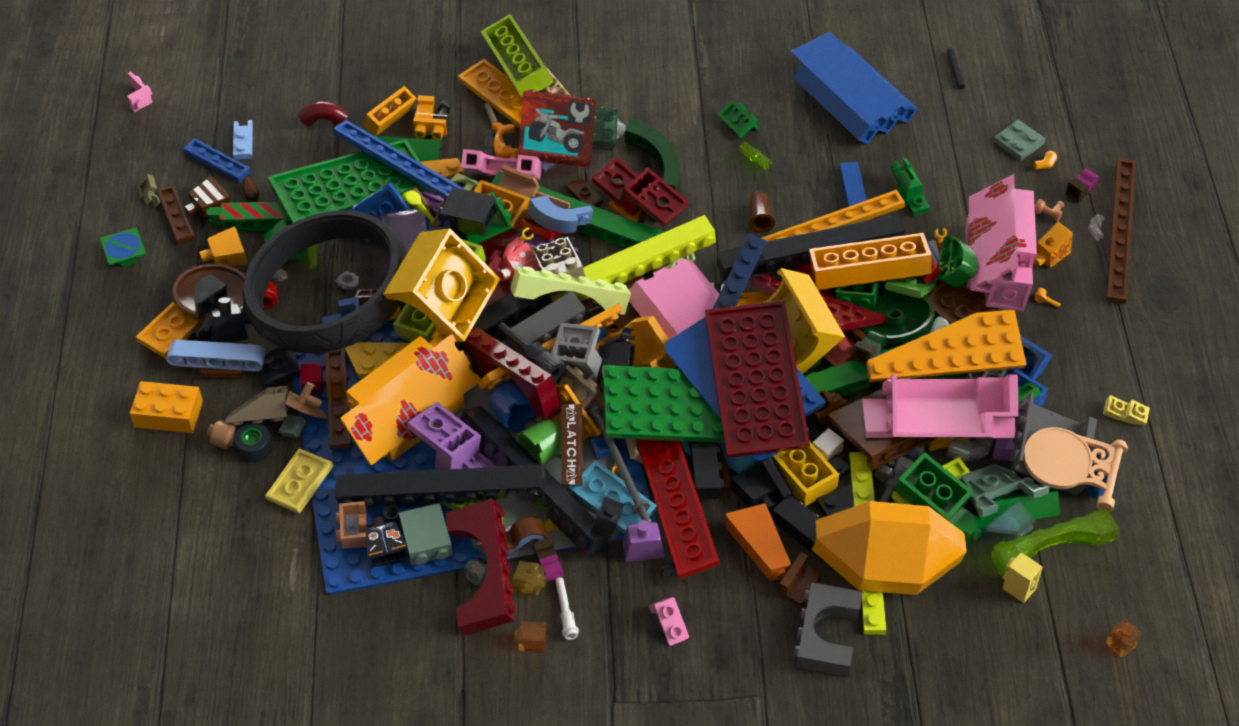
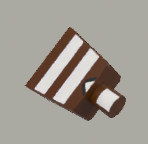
M210 176L189 192L191 203L186 205L184 209L189 216L198 212L204 219H209L206 215L208 208L221 207V203H231V198Z

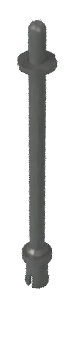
M596 399L589 407L588 415L591 419L596 420L635 504L632 507L633 514H639L642 521L645 520L651 523L647 510L650 508L649 503L641 500L613 438L605 437L604 409Z

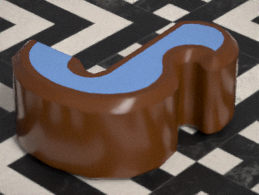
M525 517L517 520L510 530L506 531V536H504V541L508 547V555L506 556L513 555L532 540L538 542L549 538L544 522L534 517Z

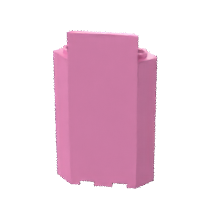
M686 259L676 261V266L670 269L664 267L654 272V277L646 281L643 278L636 281L629 289L631 293L629 302L641 317L654 316L669 340L704 318L705 310L713 309L719 293L694 262Z

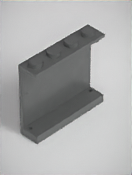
M1031 392L1019 404L1020 415L1016 421L1017 432L1015 433V438H1013V443L1015 444L1010 455V460H1012L1010 469L1032 477L1025 467L1023 457L1025 456V445L1035 432L1044 428L1057 427L1094 439L1097 419L1088 417L1082 424L1033 404L1034 393ZM1088 445L1092 453L1093 446ZM1087 484L1061 490L1077 496L1087 488Z

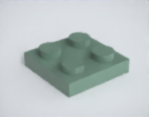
M1017 120L996 135L993 142L1019 161H1022L1045 144V138L1020 120Z

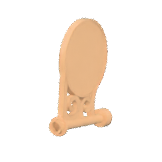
M1051 427L1035 432L1028 439L1025 445L1023 460L1030 475L1041 484H1046L1051 488L1068 489L1077 485L1087 484L1102 489L1104 494L1098 497L1096 507L1103 512H1111L1115 504L1112 493L1122 453L1127 452L1128 447L1123 440H1115L1110 445L1077 435L1067 429ZM1088 445L1096 447L1097 449H1094L1091 453ZM1095 471H1101L1098 472L1097 476L1094 474ZM1103 473H1105V474L1107 475V482H1106V483L1102 482V480H1103V478H1104V474H1103Z

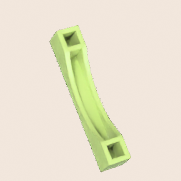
M516 267L510 287L515 297L535 299L555 291H574L593 298L605 310L619 303L623 309L619 314L622 315L626 313L631 296L626 285L622 283L609 284L601 279L592 281L583 276L575 278L566 273L557 275L548 270L534 271L530 267Z

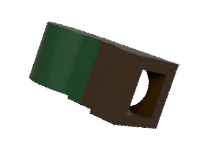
M874 330L869 331L866 338L854 345V360L866 365L868 360L877 357L884 349L887 336ZM866 353L867 359L862 358L861 355Z

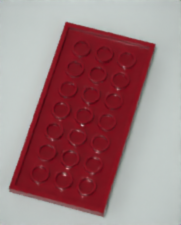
M785 300L706 309L705 318L727 458L810 448Z

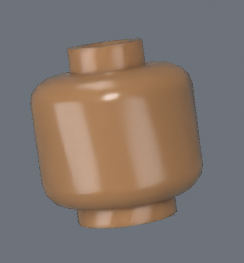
M219 420L208 428L207 436H209V442L225 450L234 447L233 438L237 428L235 425Z

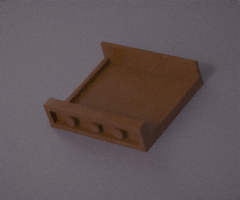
M882 389L828 414L827 429L837 428L867 457L866 466L871 471L937 439L866 438L862 399H886V395L882 394Z

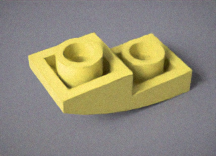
M1110 395L1106 398L1103 414L1119 421L1145 425L1147 424L1149 407L1134 400L1126 403Z

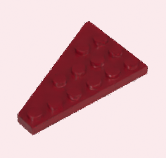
M766 274L753 277L751 285L770 296L776 292L781 284V280ZM820 294L842 331L883 324L885 322L886 316Z

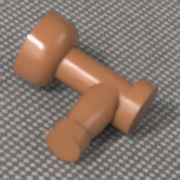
M1039 199L1034 207L1035 213H1044L1058 222L1063 213L1060 210L1064 207V203L1058 201L1056 206L1051 209L1045 206V201Z

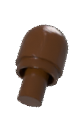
M245 177L243 179L244 195L246 199L254 201L259 197V190L257 185L251 182L250 177Z

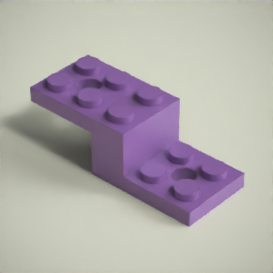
M438 402L414 417L407 424L409 430L437 450L435 467L438 470L497 467L479 452L481 435ZM432 425H441V427L435 428Z

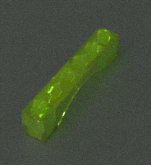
M1108 509L1094 511L1087 516L1075 517L1063 524L1057 523L1045 530L1039 529L1032 534L1021 535L1008 542H999L993 547L991 559L1003 578L1008 571L1006 566L1012 557L1017 558L1021 552L1031 558L1040 550L1060 543L1077 542L1099 546L1115 541L1119 527Z

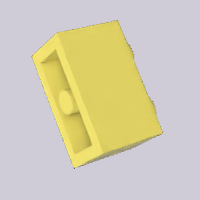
M1021 552L1017 558L1012 557L1006 566L1008 571L1003 577L1005 580L1003 589L1024 603L1036 590L1043 567Z

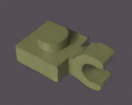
M147 174L137 186L140 198L147 205L152 202L154 207H157L160 199L155 195L157 187L154 176Z

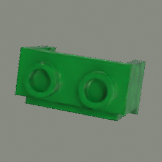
M878 281L873 282L872 293L863 292L862 284H855L854 291H844V287H837L836 299L847 301L865 309L875 307L878 296Z

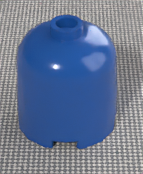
M503 382L491 392L489 405L502 425L510 432L524 430L526 428L525 424L530 420L533 422L537 416L534 414L527 397L516 382Z

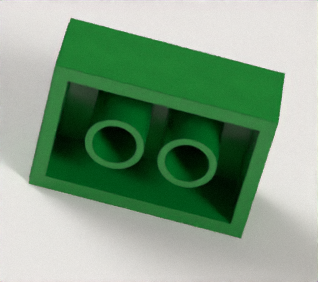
M925 452L898 479L894 488L897 493L912 505L929 506L947 521L968 503L973 494L970 488Z

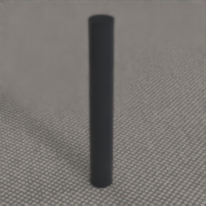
M948 48L947 53L958 89H964L965 85L954 49Z

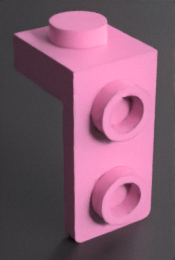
M129 72L127 74L130 84L136 91L127 97L130 108L136 112L152 103V91L149 86H145L139 76Z

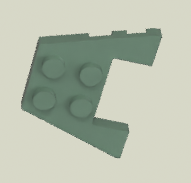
M997 464L961 475V482L973 491L970 499L981 517L998 512V504L993 501L994 498L1010 494L1015 490L1021 489L1033 499L1049 494L1048 485L1042 484L1039 486L1034 484L1033 479L1017 477L1016 472Z

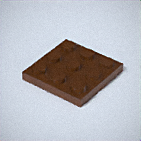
M943 282L925 296L933 304L935 317L940 316L946 319L949 324L975 313L992 312L1001 309L986 307L985 292L971 291L970 288H966V282L957 288H953Z

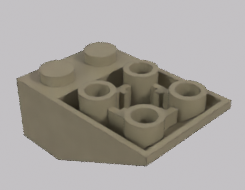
M568 237L559 238L556 241L540 244L532 248L540 272L541 270H548L557 275L566 273L575 278L579 276L585 277L583 265ZM555 291L549 294L552 297L567 291Z
M288 386L266 388L232 410L225 422L232 425H241L243 421L261 423L264 422V419L271 418L272 421L284 420V417H287L290 411V406L285 404L288 396Z

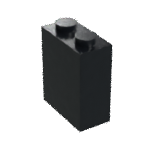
M452 187L450 193L445 197L444 206L439 209L438 218H440L441 227L485 236L497 210L496 196Z

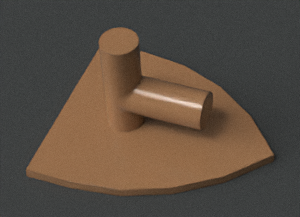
M306 383L300 396L289 391L285 401L286 405L305 414L328 419V416L319 409L322 400L310 395L314 387L312 383Z

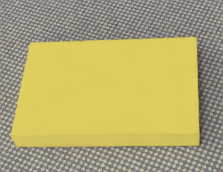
M299 448L269 489L265 498L300 514L334 465L329 460Z

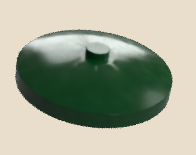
M886 292L877 296L874 308H867L868 310L885 315V322L859 329L866 335L869 331L874 330L887 336L886 344L908 342L922 336L931 328L935 320L934 307L925 296L916 298L896 292Z

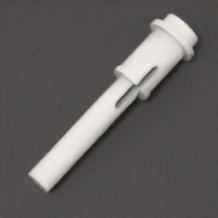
M557 578L555 582L562 610L560 614L563 625L562 635L567 640H573L577 638L579 629L575 625L574 613L570 611L563 578Z

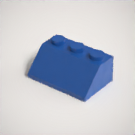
M1020 335L1026 366L1016 369L1036 380L1044 371L1053 355ZM1007 369L1006 376L1012 375L1014 369Z

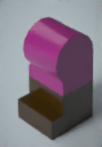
M1084 169L1075 179L1072 178L1068 182L1065 195L1079 203L1096 186L1099 176L1088 169ZM1077 190L1079 193L1075 195L1072 191Z
M552 538L533 543V553L546 582L563 577V570Z

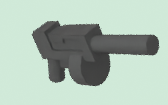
M901 456L889 462L888 466L883 465L876 469L874 476L880 482L885 483L884 487L886 488L879 502H889L892 493L895 492L894 488L898 479L913 464L911 460Z

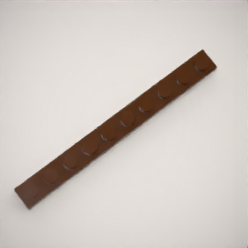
M1118 158L1116 163L1106 301L1126 304L1128 292L1136 173L1135 160Z

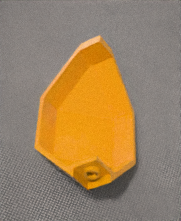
M869 501L815 520L816 541L812 550L857 590L918 595L958 565L966 553L965 534L929 506Z

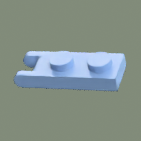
M248 120V126H239L238 121H234L233 157L235 160L252 159L253 122Z

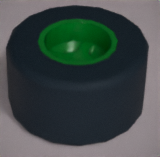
M260 423L244 424L235 432L233 438L237 454L247 462L263 460L271 453L273 447L269 430Z

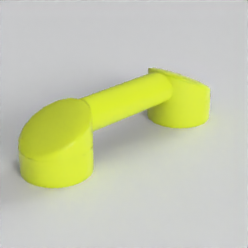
M415 191L405 192L402 195L404 201L409 207L415 206L423 217L426 216L430 220L429 228H432L435 219L422 204L420 195Z

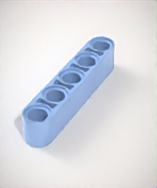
M173 340L170 344L166 360L173 366L260 371L263 367L266 350L260 345Z

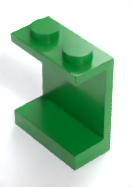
M494 192L490 193V195L496 196ZM496 197L497 210L485 236L462 231L467 241L478 244L512 228L510 223L512 219L508 209L504 210L503 207L505 206L501 197Z

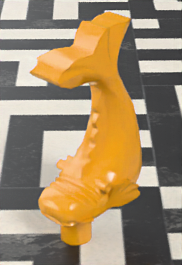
M500 122L492 123V128L497 132L493 142L495 156L518 158V155H521V150L512 148L511 145L506 146L502 138L504 134L515 132V126L513 124L503 125Z

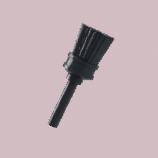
M502 322L498 329L522 349L523 357L551 374L553 382L557 381L565 370V363L550 354L539 342L527 344Z

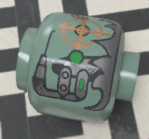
M484 557L471 559L465 567L467 580L481 588L487 571V559Z

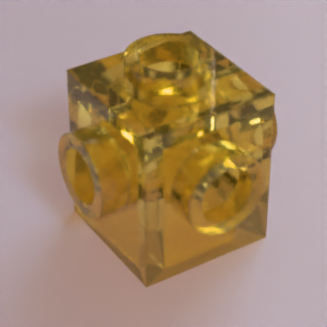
M519 561L513 577L514 589L529 595H539L541 588H545L547 583L544 566L534 562Z

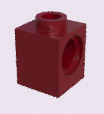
M321 362L300 365L302 390L307 382L314 385L310 395L323 393Z

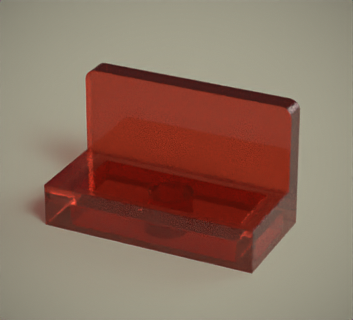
M510 228L480 242L479 245L485 250H501L503 247L506 248L517 237L520 238L522 230Z

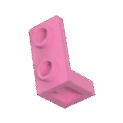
M674 597L649 605L651 613H657L669 645H674L689 638Z

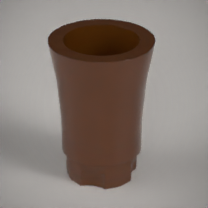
M754 192L751 194L749 226L758 233L768 232L775 226V219L770 208L768 196L764 192Z

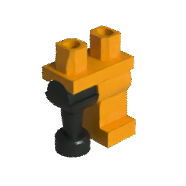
M418 95V105L413 120L415 137L423 139L425 135H432L433 139L441 140L443 136H447V113L451 111V102L445 99L440 100L437 105L439 113L435 114L434 96Z

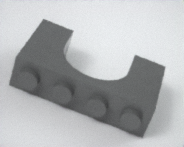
M811 582V588L805 591L804 597L807 609L802 608L800 621H804V625L798 628L797 639L801 640L800 646L795 645L793 658L797 659L796 667L845 677L849 676L853 647L826 642L816 634L813 627L819 620L825 617H839L858 621L862 591Z

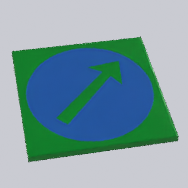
M137 227L100 238L109 266L119 263L124 267L136 263L137 257L146 255Z

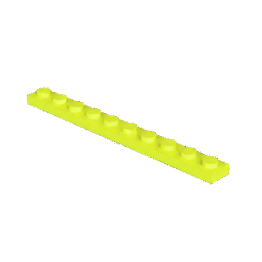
M850 452L849 462L851 466L850 474L854 506L869 501L875 502L872 471L866 466L867 457L862 452ZM862 591L861 608L864 635H885L886 622L883 592Z

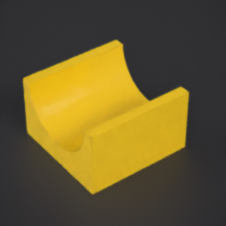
M450 228L419 233L383 295L387 299L399 300L412 305L427 315L436 326L430 340H433L439 334L443 338L453 334L456 339L455 342H464L500 278Z

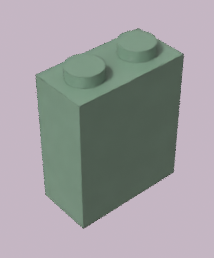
M440 503L399 513L411 565L424 564L427 561L445 559L453 555Z

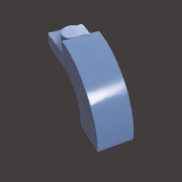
M547 195L530 199L528 213L535 222L546 229L559 233H574L578 225H586L591 222L593 209L591 205L575 209H563L554 205Z

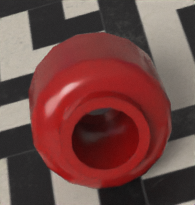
M269 282L265 291L263 309L272 308L278 302V289L272 282Z

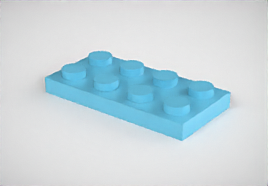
M594 461L583 472V486L568 487V491L597 513L604 496L623 503V511L616 528L624 534L628 526L637 525L642 521L639 514L635 515L632 512V507L635 504L624 481L597 461ZM639 493L641 500L649 503L650 508L647 510V513L650 517L657 510V505Z

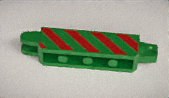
M279 202L221 203V207L208 208L206 211L210 225L222 226L224 231L235 227L237 232L269 231L279 221L288 218Z

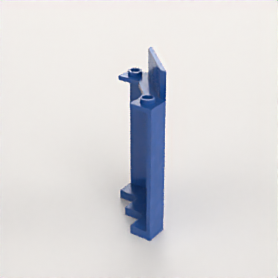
M831 32L791 51L803 63L797 69L793 78L861 142L868 144L879 130L888 134L898 120L908 123L918 110L915 105L856 51L840 42Z

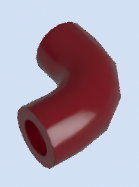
M319 101L305 106L299 111L298 117L306 126H311L319 119L329 120L338 126L347 119L348 112L332 102Z

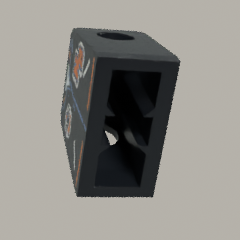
M384 517L374 518L372 520L373 527L366 529L367 556L370 569L409 559L407 544L396 523H385Z

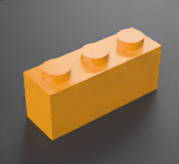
M403 86L368 112L363 126L373 136L379 135L411 111L417 98Z

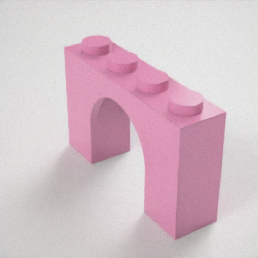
M463 149L461 168L467 173L496 176L499 171L503 172L501 168L504 165L534 176L540 181L542 162L535 156L518 155L516 159L486 155L482 151Z

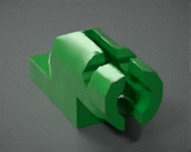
M903 158L904 165L902 167L898 160L894 161L891 165V170L898 183L897 191L904 200L912 217L930 212V206L922 195L923 185L909 161Z

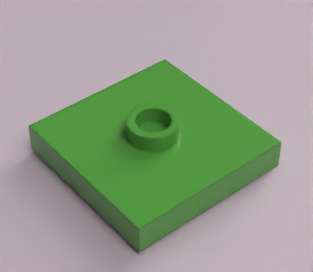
M912 276L903 279H891L885 284V289L888 291L916 298H922L936 287V282L930 281L927 284L923 279Z

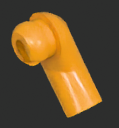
M1054 151L1046 152L1043 160L1034 161V169L1051 168L1057 160L1056 153Z

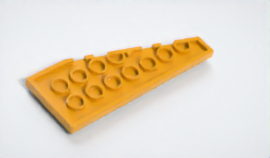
M1003 310L970 315L874 357L866 362L869 382L885 381L892 374H897V379L1024 368L1026 360L1015 310Z

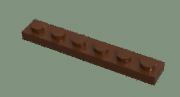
M345 348L325 353L331 450L351 448V436L341 422V417L349 412L346 394L348 390Z

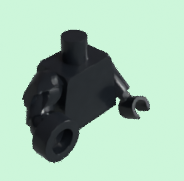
M228 297L220 298L219 307L211 308L209 315L205 317L201 326L194 329L195 340L199 337L207 339V336L210 342L228 343L247 340L248 335L244 323L251 324L246 315L245 307H238L237 304L231 305V300Z
M624 327L620 334L606 341L604 345L599 346L598 354L602 358V362L598 372V382L602 394L603 365L634 366L635 345L628 341L635 340V336H631L634 328Z

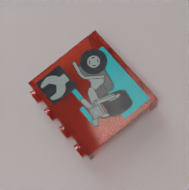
M524 91L521 97L523 104L519 147L516 158H518V155L535 156L541 162L588 168L592 159L596 100H591L588 97L575 98L572 95L560 96L552 92Z

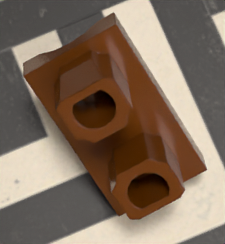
M826 390L820 392V396L826 401L825 406L811 413L818 425H824L828 421V414L848 405V401L842 399L838 393L832 392L829 394Z

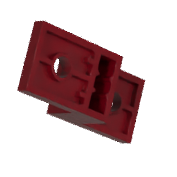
M617 157L593 176L591 180L593 184L631 216L640 209H643L663 227H666L690 203L651 169L646 168L638 175ZM619 178L622 183H616L613 179ZM658 201H665L668 205H660Z

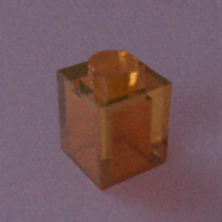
M1125 618L1110 630L1106 643L1122 658L1137 647L1142 632Z
M520 621V628L515 630V642H518L519 651L545 653L547 623Z

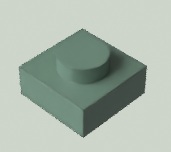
M287 415L278 432L282 436L298 438L306 420L303 417Z

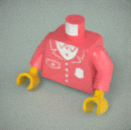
M525 228L520 238L517 237L507 245L502 255L503 261L499 264L502 270H499L497 273L500 281L503 282L508 279L510 284H512L516 267H530L534 271H540L532 249L528 243H523L525 240L528 241L533 238L534 233L530 237L524 235L529 228Z

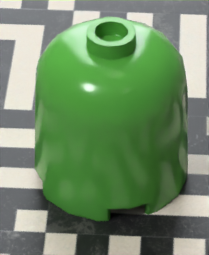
M554 419L542 420L517 434L516 441L543 466L561 454V424Z

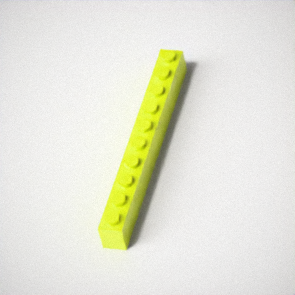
M703 215L583 267L585 277L592 281L601 279L609 284H623L628 280L642 276L651 270L658 269L665 264L716 243L715 230L706 216ZM567 291L552 296V302L558 300L559 298H561L562 296L566 295L571 291ZM572 291L579 301L591 298L585 294Z

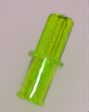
M743 142L739 146V151L749 157L751 162L757 163L764 170L771 166L772 160L763 155L761 150H756L747 142Z

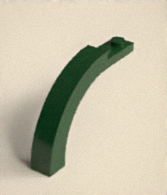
M631 118L625 129V143L636 146L650 154L660 165L664 175L663 180L678 192L679 161L672 144L655 128ZM658 201L663 206L666 203L665 201ZM649 215V221L656 223L657 221Z

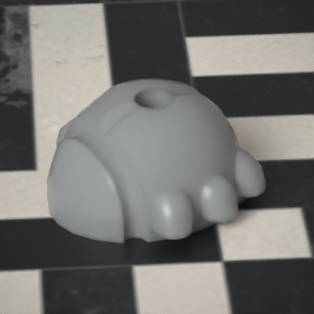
M347 271L339 275L335 282L342 289L349 291L358 286L359 276Z

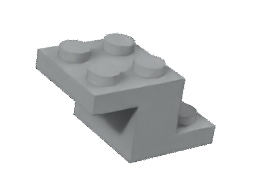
M561 323L551 354L564 362L565 367L569 365L573 369L576 366L584 373L582 377L585 380L590 378L596 382L602 358L595 350L600 333L599 328ZM566 368L557 381H554V385H557L568 372Z

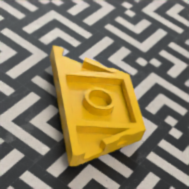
M357 342L346 347L345 352L349 357L351 365L354 367L357 377L364 378L410 343Z

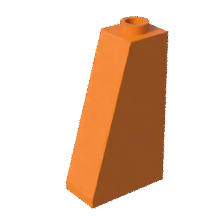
M766 503L726 513L725 526L769 581L782 580L790 569L791 563Z

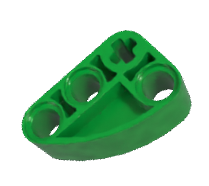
M952 235L947 236L941 244L939 268L942 272L938 274V278L953 288H957L972 279L978 269L975 251Z

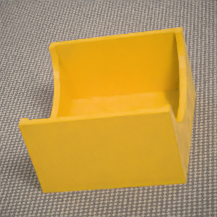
M781 268L777 271L778 275L782 276L781 284L776 292L765 302L785 300L796 367L804 374L837 345L845 335L810 276Z

